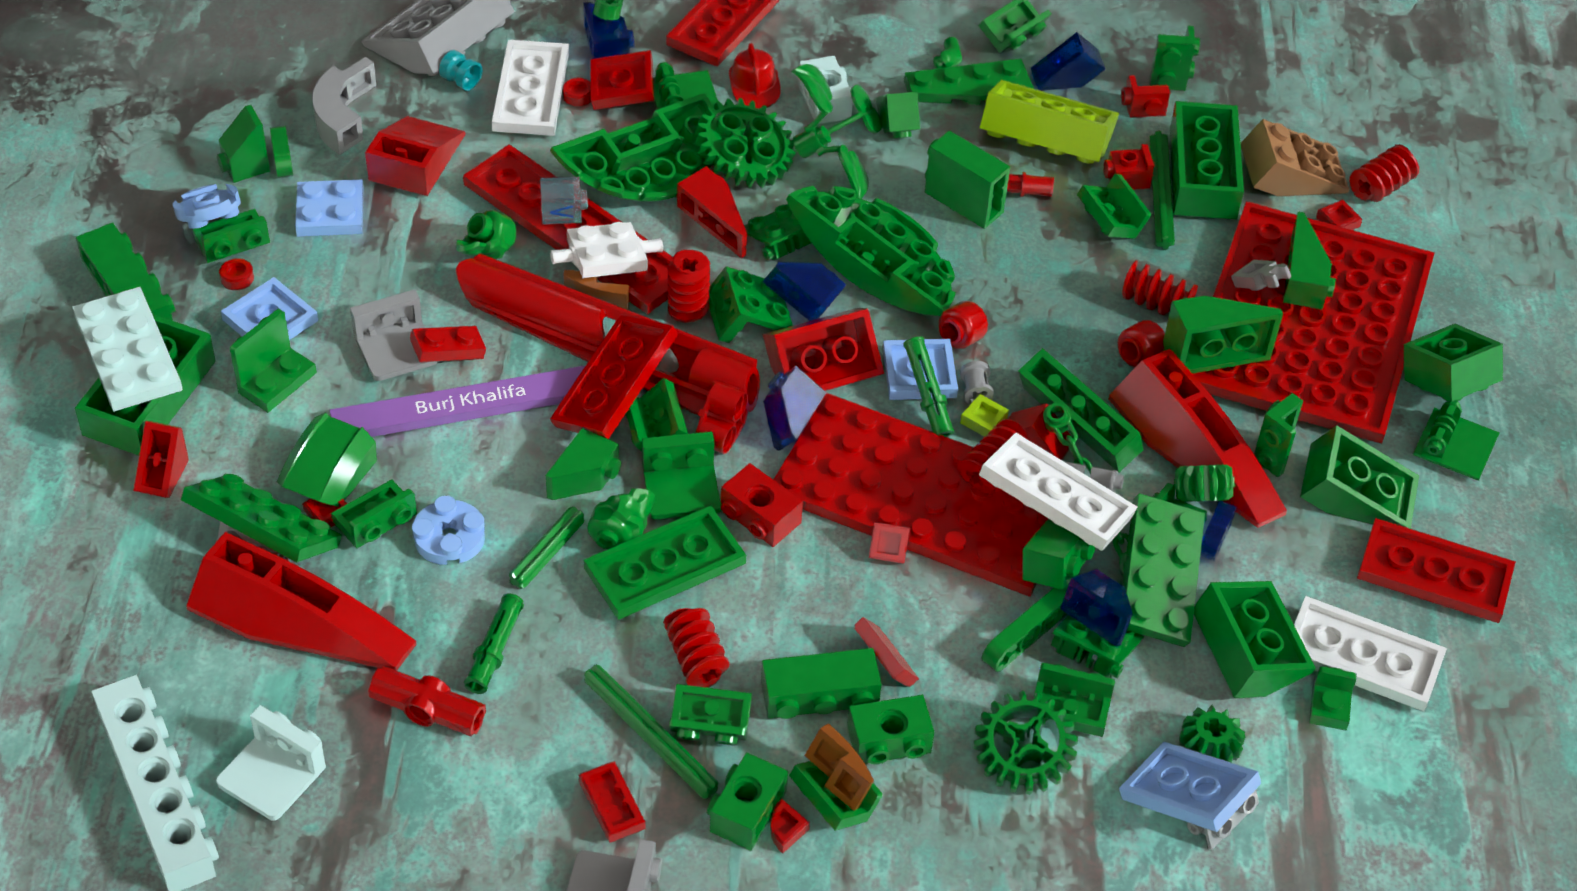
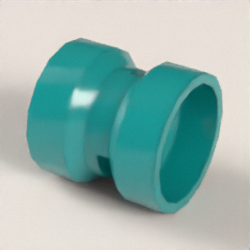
M457 50L449 51L443 57L439 67V74L442 78L451 82L455 81L458 87L466 91L472 90L478 84L483 72L480 63L473 59L467 60L465 55Z

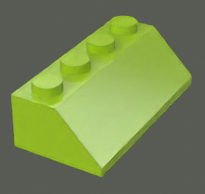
M1001 80L988 93L980 128L988 130L987 133L993 137L1005 138V136L1016 138L1017 142L1021 145L1030 147L1035 146V144L1047 147L1046 150L1052 154L1064 155L1068 153L1077 156L1076 159L1078 161L1093 164L1095 161L1100 162L1105 155L1119 113Z

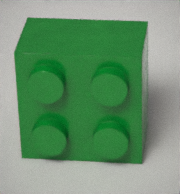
M1454 323L1404 344V379L1418 386L1421 390L1429 391L1442 397L1445 401H1460L1469 394L1486 390L1489 386L1503 381V343Z

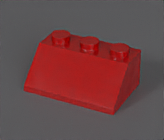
M854 308L762 334L770 367L789 401L884 374L868 308Z

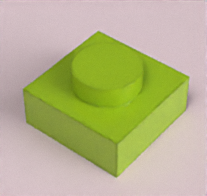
M980 394L961 414L960 424L985 437L1001 420L1008 419L1009 409Z

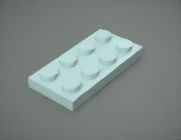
M141 287L72 307L113 412L183 390L181 380Z

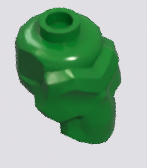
M495 210L475 213L468 222V234L464 236L463 240H457L455 247L456 251L466 256L475 257L478 254H483L494 259H501L516 240L515 223L512 218Z
M632 488L629 494L613 495L608 497L606 501L600 502L594 507L587 526L589 536L601 548L610 549L643 535V531L647 527V518L655 503V494L647 489Z

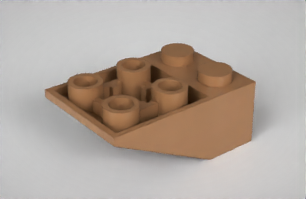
M1262 119L1240 143L1254 188L1278 197L1347 194L1350 191L1345 178V172L1338 158V152L1328 142H1320L1305 133H1297L1287 129L1280 123L1275 124Z

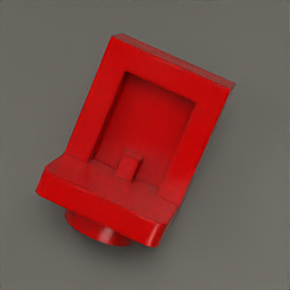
M1128 75L1126 87L1121 89L1122 105L1127 106L1130 118L1166 116L1170 98L1168 85L1138 86L1135 75Z

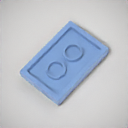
M1163 742L1119 787L1122 800L1217 832L1261 784L1258 771Z

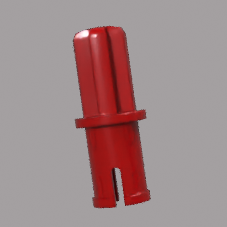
M1022 172V175L1009 174L1007 192L1020 193V197H1024V194L1052 197L1054 177L1026 175V172Z

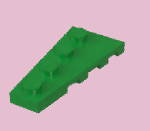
M1022 58L905 72L904 75L907 91L917 92L918 102L951 104L953 99H960L968 102L969 105H980V101H986L988 93L1001 80L1034 89Z

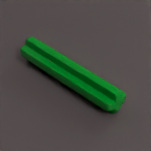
M569 507L509 573L510 583L519 589H524L585 521L584 513L575 507Z

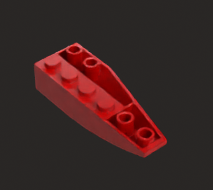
M1171 349L1142 360L1109 394L1108 400L1125 420L1140 432L1142 440L1177 468L1180 466L1226 464L1232 467L1233 477H1235L1233 497L1229 500L1221 501L1255 527L1259 528L1286 515L1287 510L1239 431L1211 394Z
M227 532L222 534L203 557L186 605L188 611L250 640L377 668L386 666L397 671L417 645L416 640L344 591L292 562Z

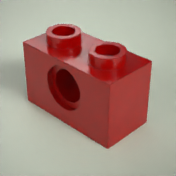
M751 463L721 486V510L729 519L736 520L746 527L755 538L765 541L772 547L776 546L802 523L803 500Z

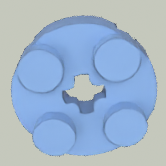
M216 184L190 190L181 195L183 200L181 203H178L176 200L173 202L176 218L179 221L187 222L189 228L195 229L207 225L208 220L219 217L222 219L235 217L239 214L238 206L241 203L238 190L231 184H226L227 190H218Z
M441 496L435 500V503L421 510L412 524L416 549L423 558L439 565H448L447 560L459 559V563L468 561L477 555L484 545V517L474 506L466 502L455 500L451 496ZM453 528L456 531L455 535L452 533H448L446 536L442 535L444 529Z

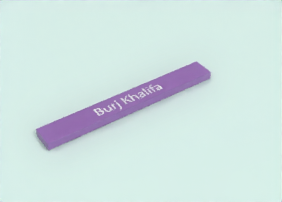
M585 366L330 409V415L358 428L363 427L371 437L557 405L561 403Z

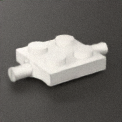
M615 222L600 226H581L579 228L567 229V242L570 249L551 250L550 257L552 264L572 262L579 268L582 278L647 271L648 259L645 253L663 252V242L661 238L652 240L640 239L636 235L631 222Z

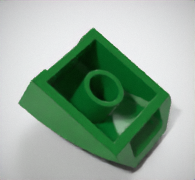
M325 412L314 417L289 454L277 479V483L286 489L318 502L339 507L338 501L341 499L346 500L376 463V441L363 427L358 428L333 418Z

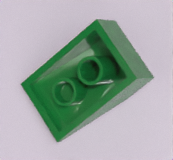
M1205 295L1175 300L1171 304L1163 339V351L1171 349L1192 374L1270 360L1283 312L1279 308Z
M1336 425L1310 444L1300 497L1331 515L1372 525L1375 518L1411 529L1420 475Z

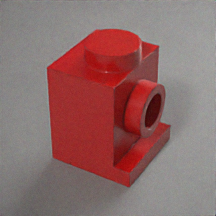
M1141 144V149L1110 151L1109 158L1105 159L1103 164L1105 178L1111 180L1114 174H1121L1133 190L1150 189L1154 163L1148 144Z

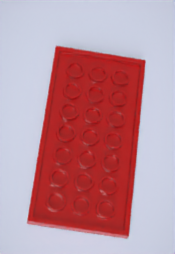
M826 392L773 479L803 500V510L870 536L873 534L874 522L910 527L907 546L909 551L1031 597L1037 583L1022 580L1023 548L1048 518L1033 508L1024 505L1020 500L996 487L993 492L984 493L967 483L958 472L957 464L974 447L942 435L934 434L932 431Z

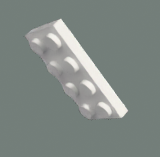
M508 40L492 118V131L555 136L569 56V44Z
M1017 433L983 464L979 476L991 482L993 486L1004 490L1020 500L1024 505L1033 508L1051 519L1055 524L1064 527L1083 539L1087 544L1101 551L1106 548L1131 520L1137 509L1136 505Z
M1305 596L1294 626L1316 667L1315 671H1318L1319 667L1323 666L1354 672L1357 674L1355 686L1425 711L1447 648Z

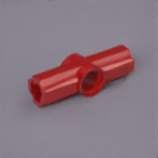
M386 666L378 667L372 676L368 689L369 698L403 710L404 714L418 725L430 727L433 723H437L468 736L478 733L486 713L485 704L451 692L446 683L434 676L426 675L421 679H417Z

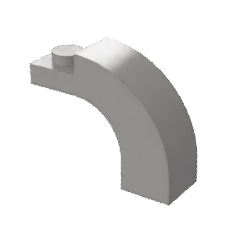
M367 57L349 66L344 71L339 70L335 66L331 67L319 78L313 90L312 101L318 134L323 142L339 155L364 140L361 116L347 106L377 86L374 62Z

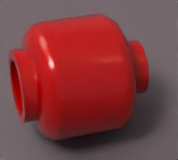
M961 301L941 314L938 327L942 339H950L953 348L965 349L985 336L988 330V321L983 309L976 303Z
M1142 320L1124 329L1119 335L1117 343L1121 358L1128 365L1135 368L1142 360L1163 352V339L1165 335L1163 329L1151 320Z

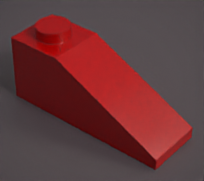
M704 167L677 183V207L741 259L745 257L747 231L728 183L724 178L715 174L708 167Z

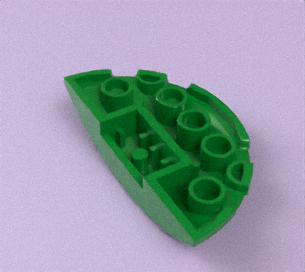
M702 93L657 109L650 119L608 134L605 129H601L553 146L550 152L576 178L608 195L639 201H660L677 197V183L704 167L710 169L712 166L703 164L707 156L697 154L700 146L694 145L697 137L694 132L701 115L705 114L707 107L713 108L706 94Z
M809 186L788 194L786 198L787 203L805 235L818 252L850 282L868 294L907 311L941 316L945 310L949 309L956 294L955 291H952L951 286L955 279L950 261L940 258L936 252L938 242L910 216L879 198H875L872 202L857 198L854 189L833 186L829 192H817L815 186Z

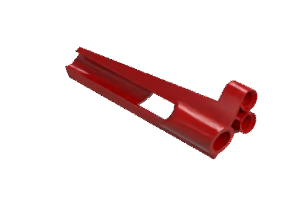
M483 254L459 262L455 268L460 287L466 299L473 307L586 362H589L606 337L603 328L604 317L616 321L620 315L658 322ZM675 328L678 336L670 346V349L678 361L677 371L670 373L656 368L642 389L649 391L663 378L673 382L680 407L700 416L695 433L713 432L714 451L727 454L743 429L748 412L753 411L757 404L760 390V377L756 368L757 359Z

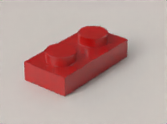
M477 326L412 329L410 341L419 362L483 359L486 352V347Z

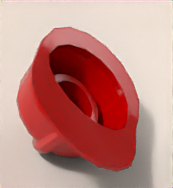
M750 43L747 50L738 53L733 65L729 69L732 93L737 101L739 98H742L747 106L753 100L755 108L760 109L763 105L767 108L776 103L781 94L778 73L770 54L766 51L755 49L753 43Z

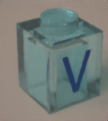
M580 177L540 178L542 224L582 223L581 210L588 209L587 190H580Z

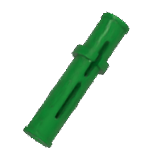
M924 337L910 338L903 343V346L906 349L922 398L920 403L921 409L927 414L932 432L949 437L955 431L946 409L948 401L946 396L941 393Z
M506 593L502 596L482 644L477 646L473 653L474 662L468 676L464 680L465 688L472 693L484 694L488 689L494 671L499 669L503 662L502 653L518 616L524 607V601L515 594Z

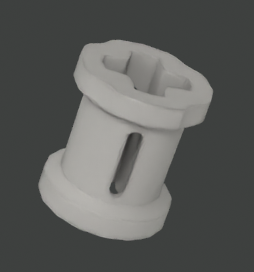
M972 361L961 367L960 376L965 382L966 387L964 390V401L968 405L980 394L993 400V388L989 385L988 381L991 374L990 367L985 362Z

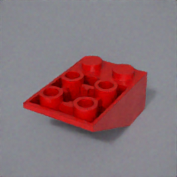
M410 116L404 117L379 131L367 148L365 156L368 180L428 196L466 135L465 131Z

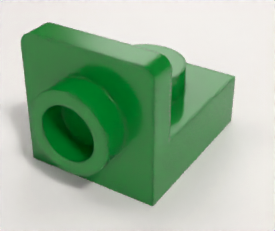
M1319 667L1312 687L1310 724L1347 731L1350 723L1352 691L1356 683V673L1335 667Z

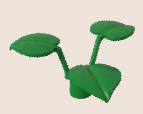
M811 64L798 66L791 72L803 82L821 113L809 125L804 127L805 131L793 137L795 149L803 159L816 153L818 156H821L825 153L838 152L851 188L855 190L857 198L862 199L869 188V178L859 157L854 151H849L845 145L827 146L831 142L830 134L861 117L869 132L878 133L882 129L881 118L872 106L866 91L860 85H854L851 87L850 92L853 103L859 112L828 129L823 125L817 126L827 114L832 112L833 106L830 102L832 92L824 75L817 67Z

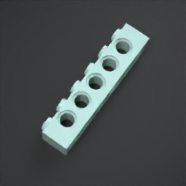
M137 675L93 690L92 694L98 714L168 891H181L216 877L212 861L218 860L219 856L211 836L203 838L201 829L206 828L203 815L198 805L191 808L188 799L194 797L187 776L178 777L176 769L181 767V763L174 745L166 747L163 739L168 738L169 735L162 716L154 718L151 711L156 709L157 705L150 687L142 689ZM187 840L183 844H176L180 841Z

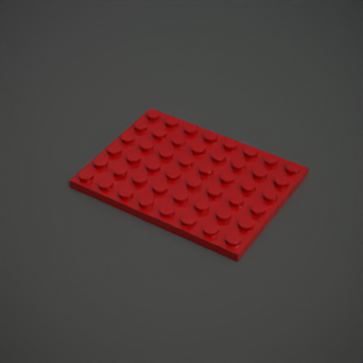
M1246 201L1213 297L1281 309L1283 316L1270 360L1193 373V375L1211 395L1266 411L1275 401H1282L1294 393L1303 400L1298 420L1332 429L1337 425L1356 437L1382 444L1404 368V344L1411 341L1435 252L1307 218L1332 263L1330 277L1336 278L1332 298L1326 297L1323 309L1283 303L1285 278L1278 280L1279 286L1276 288L1266 286L1263 289L1252 291L1250 288L1235 287L1231 276L1253 260L1276 261L1277 265L1286 264L1288 266L1291 234L1297 215Z

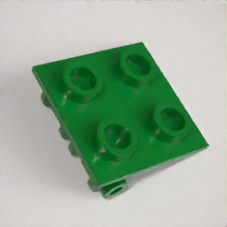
M667 62L658 64L654 77V101L657 109L702 93L706 94L714 108L718 99L708 70L674 74L673 67Z
M788 204L776 207L775 211L768 215L753 217L748 221V224L744 225L747 236L765 244V247L762 248V254L766 260L772 259L775 261L788 253L794 252L795 248L799 250L811 244Z
M1456 400L1443 403L1441 409L1434 407L1413 455L1479 481L1500 432L1461 418V405Z
M1078 605L1053 630L1052 634L1055 636L1051 646L1056 648V653L1071 660H1074L1076 657L1075 662L1078 664L1082 662L1088 651L1090 654L1085 665L1086 668L1090 669L1098 656L1093 671L1107 678L1113 676L1118 679L1124 667L1122 663L1142 642L1145 636L1118 628L1116 622L1103 617L1098 610Z

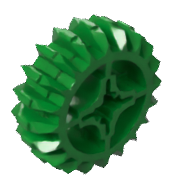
M1022 690L1019 692L1018 701H1014L1012 696L1007 693L1004 695V706L997 701H993L990 707L992 713L982 712L980 719L983 724L976 725L975 734L980 738L974 740L973 746L975 750L982 751L977 755V763L982 765L988 764L984 770L986 777H991L998 773L996 779L998 787L1003 786L1006 781L1011 782L1010 792L1012 793L1017 792L1018 784L1025 785V792L1028 795L1032 794L1033 784H1037L1042 792L1047 791V779L1058 785L1061 782L1059 772L1068 774L1071 771V765L1068 761L1076 759L1077 751L1072 747L1077 745L1078 736L1070 734L1074 730V722L1069 720L1063 721L1067 715L1065 708L1053 711L1055 706L1053 698L1047 700L1045 704L1040 703L1041 694L1039 692L1034 694L1033 700H1026V693ZM1021 717L1032 718L1025 724H1017L1011 721ZM1044 725L1052 731L1056 739V752L1049 749V744L1040 736ZM996 733L1001 735L1003 742L1011 748L1006 761L995 747L994 736ZM1033 733L1032 744H1026L1018 752L1019 741L1024 742ZM1026 761H1034L1041 765L1035 768H1020V765Z

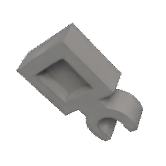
M1253 260L1231 277L1235 287L1250 288L1252 291H1256L1266 286L1276 288L1279 286V279H1289L1291 274L1286 264L1277 265L1276 261Z

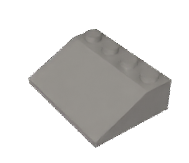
M416 0L363 39L362 43L364 47L414 74L434 76L439 74L440 63L449 51L457 50L465 54V50L469 46L483 41L486 38L485 34L490 30L504 25L505 19L513 14L514 10L509 0Z

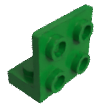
M726 266L710 285L709 309L719 341L730 343L747 322L774 330L793 326L782 288L773 279H766L744 270H737Z
M280 309L263 318L258 325L244 336L239 337L230 347L238 393L267 413L317 373L315 363L290 347L285 312Z
M713 432L642 438V467L645 486L647 490L655 494V503L650 513L651 519L684 517L710 505L716 513L721 512V502L714 469Z

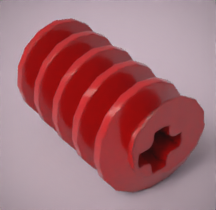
M1395 144L1351 173L1349 181L1351 190L1360 200L1379 202L1384 197L1392 194L1393 191L1409 183L1410 180L1415 179L1419 174V165L1407 147Z
M681 250L676 252L673 256V262L668 267V313L676 321L684 323L694 322L703 318L709 310L710 261L700 251Z
M1136 260L1127 272L1122 291L1123 299L1130 300L1134 297L1135 304L1141 306L1146 302L1147 309L1153 311L1158 307L1159 314L1165 316L1170 312L1172 301L1195 297L1198 285L1194 284L1189 291H1186V280L1182 279L1177 286H1174V275L1170 274L1163 281L1161 280V269H1158L1151 276L1149 275L1150 265L1146 264L1139 271L1137 270L1138 260Z
M1011 419L1001 420L957 464L961 477L981 492H993L996 487L979 476L981 468L1015 433L1028 440L1027 432L1023 426Z
M682 608L675 610L665 617L663 624L667 630L669 640L672 642L673 650L677 654L676 657L679 665H681L682 673L686 677L687 685L709 688L720 680L721 675L728 670L730 663L728 658L724 656L723 646L719 644L718 634L714 632L715 626L710 621L709 611L704 608Z

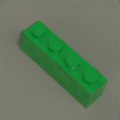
M112 222L76 236L81 260L106 297L141 287L151 313L173 321L172 313L176 310L171 297L168 294L163 295L161 293L157 277L154 273L148 274L142 255L139 252L134 254L132 243L125 232L120 233Z
M1043 348L1018 370L1023 388L1040 404L1047 403L1050 405L1060 402L1070 408L1072 424L1078 437L1119 473L1144 450L1140 432ZM1054 412L1058 418L1064 415L1061 412Z

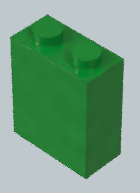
M950 130L939 139L933 140L927 150L929 156L925 172L926 183L924 193L985 229L1004 213L1010 166Z

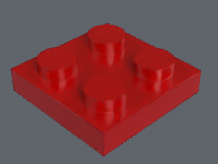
M651 50L590 59L591 103L593 110L654 101L653 58Z

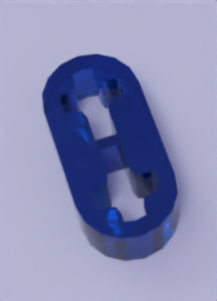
M1219 501L1202 539L1201 557L1215 562L1232 525L1237 506Z

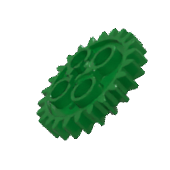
M727 98L724 105L717 101L714 108L707 107L705 114L701 115L694 132L697 136L694 145L700 146L697 152L698 155L707 156L703 164H713L715 166L713 172L715 174L723 172L725 181L732 177L735 178L736 186H739L741 181H745L748 188H751L754 182L760 188H763L766 181L774 185L777 178L782 179L785 173L788 172L796 154V151L792 150L794 147L793 140L789 139L792 131L783 130L786 122H777L775 120L776 112L769 115L765 113V105L757 109L755 108V102L752 100L749 106H747L742 98H739L737 104L734 105L732 100Z

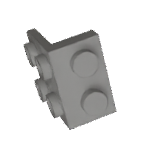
M415 289L350 308L353 334L374 380L382 381L438 363V361L419 362L410 341L412 329L425 328L422 322L420 298Z
M640 839L635 859L586 850L578 852L567 891H650L652 882L658 883L662 866V859L656 858V842Z

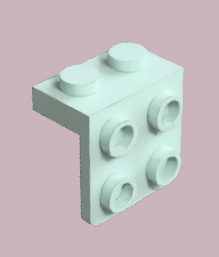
M260 705L250 715L255 738L217 777V784L221 790L269 820H278L322 773L326 765L322 742L315 733L307 729L302 731L291 724L289 719L278 711L271 712Z

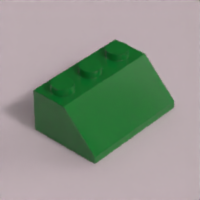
M1272 581L1210 582L1195 604L1194 616L1234 698L1266 697L1315 671L1316 667Z

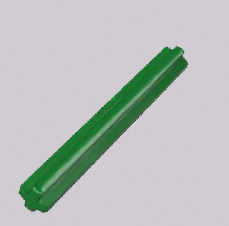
M1155 131V134L1149 138L1150 153L1154 163L1152 191L1155 241L1158 247L1168 250L1169 246L1175 244L1169 144L1167 134Z
M596 664L585 672V683L701 798L708 799L718 791V781L600 665Z

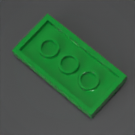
M224 474L214 479L203 480L200 483L186 486L181 496V501L296 563L338 548L342 538V534L330 529L328 523L309 518L302 514L298 507L277 501L272 498V494L268 491L255 489L245 484L241 477L234 474Z
M1139 493L1133 499V504L1137 506V509L1130 521L1117 627L1186 647L1191 642L1205 513Z
M710 505L584 559V570L616 618L620 620L746 564L747 555Z

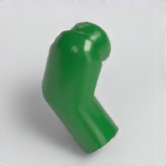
M949 37L943 43L945 50L933 58V64L936 69L958 66L962 61L957 38Z

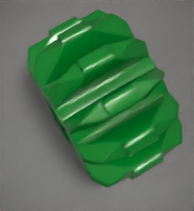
M1227 464L1180 466L1175 470L1174 485L1176 498L1182 502L1229 500L1233 497V487H1235L1232 467Z
M1213 704L1207 709V712L1197 707L1193 711L1192 716L1187 715L1183 720L1182 731L1179 735V745L1186 749L1232 763V760L1237 761L1241 756L1242 745L1245 741V731L1240 729V718H1228V708L1220 713L1216 712Z

